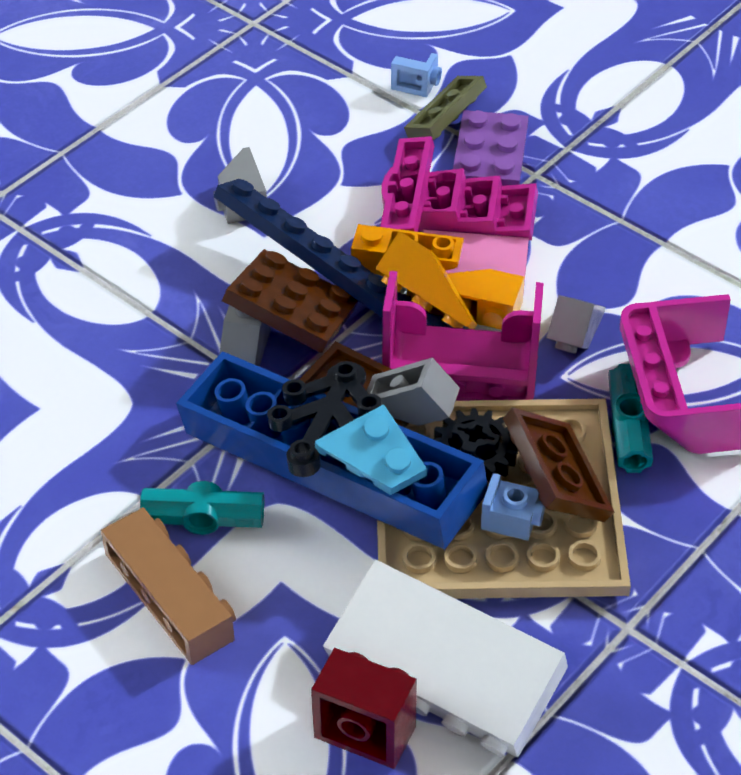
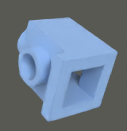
M493 473L482 503L481 529L528 541L533 525L541 526L545 512V506L539 501L537 489L502 481L501 475Z

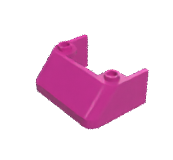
M390 271L383 306L382 364L395 369L433 357L460 387L456 401L533 400L544 283L536 282L534 311L518 310L510 312L504 317L502 331L499 332L427 326V314L423 307L414 302L397 300V271Z
M729 294L630 304L621 312L620 331L646 418L689 452L704 454L741 450V403L688 408L676 372V368H680L689 362L691 344L724 341L731 301Z

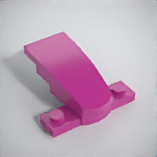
M432 136L399 139L393 167L386 173L382 182L381 193L384 210L380 227L415 232L435 230L524 237L532 240L538 199L536 183L502 186L500 175L466 179L464 168L430 172L435 147Z

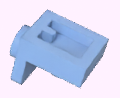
M431 53L426 63L395 56L391 63L392 90L428 97L433 86H438L440 83L442 68L438 67V54Z

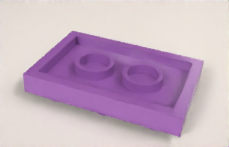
M463 110L453 169L464 168L466 179L500 175L502 186L520 185L529 116L513 113L503 114L480 110Z

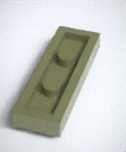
M457 76L404 127L407 137L432 136L433 140L437 139L441 132L451 122L458 119L459 114L468 105L474 103L477 97L487 88L484 77Z

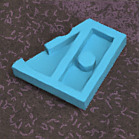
M384 404L315 441V448L318 453L323 456L329 454L346 464L347 470L359 477L370 479L374 486L389 495L427 476L426 466Z

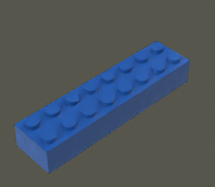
M223 351L177 401L176 405L186 434L444 550L485 497L488 488L484 460L398 425L426 466L427 476L392 495L374 486L370 479L359 477L346 469V464L329 454H326V456L320 454L321 466L314 475L309 477L294 476L288 470L287 451L293 442L303 439L314 418L292 425L286 431L276 432L269 428L267 412L270 408L277 405H284L294 409L324 398L326 394L322 393L309 397L300 405H288L284 402L282 386L290 379ZM343 402L354 419L359 418L358 408ZM334 419L325 435L339 428Z

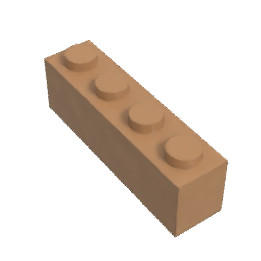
M142 507L101 529L105 555L191 665L235 641L233 622L236 621V616L232 607L225 599L219 600L215 596L208 577L202 571L197 573L193 569L187 552L180 544L175 546L171 542L168 531L159 518L153 519L145 508Z

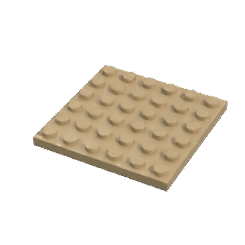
M606 398L455 401L454 409L449 417L455 420L456 411L460 410L467 416L470 415L472 408H476L478 415L482 416L488 410H491L492 419L497 420L505 416L513 407L570 423L615 512L605 523L559 511H551L545 507L541 526L533 525L529 540L527 541L482 530L483 498L444 550L377 520L378 561L455 599L629 596L631 584ZM443 420L420 426L409 423L405 428L434 439L435 427H442ZM518 451L515 467L509 466L508 476H501V480L536 488L531 476L524 468V461Z

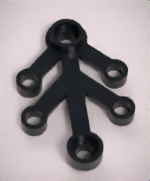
M343 361L332 366L328 370L326 377L306 384L298 379L289 380L283 384L284 402L292 406L303 404L309 397L328 392L326 397L294 409L284 405H277L270 408L267 412L269 428L276 432L286 431L292 425L314 418L303 439L293 442L287 451L288 470L294 476L309 477L319 471L321 466L320 454L315 448V441L325 435L333 419L339 428L355 420L343 404L345 397H351L357 404L359 417L382 405L379 396L368 394L363 387L366 381V373L359 364Z

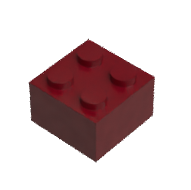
M334 647L311 688L314 738L395 769L416 728L417 678L409 676L408 673L399 668H388L369 661L359 653H348Z

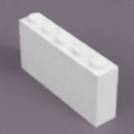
M376 559L323 645L328 656H330L334 647L348 653L356 652L365 656L369 661L388 668H399L408 673L409 676L417 678L416 713L427 716L428 712H431L443 719L441 723L452 732L461 736H465L469 732L482 739L480 744L484 748L502 757L506 752L517 758L519 757L568 668L564 652Z

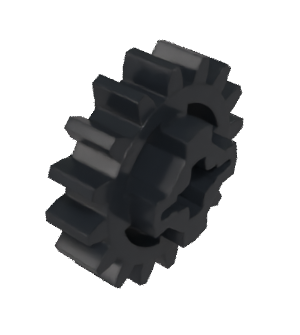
M472 408L470 415L467 416L458 410L456 411L455 420L446 418L443 420L442 427H435L433 440L484 460L486 479L489 483L493 473L506 477L508 476L509 466L515 467L518 449L510 439V432L506 427L503 417L497 420L492 419L491 410H488L484 416L478 415L476 408Z

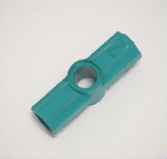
M619 364L608 372L612 410L611 432L615 437L618 467L624 468L627 473H641L643 469L651 467L653 463L648 419L644 414L630 364Z
M209 481L194 482L188 489L144 488L141 492L140 508L144 507L153 519L159 518L163 524L184 525L188 531L194 534H211L218 529V526L262 528L264 523V492L222 491L217 484Z

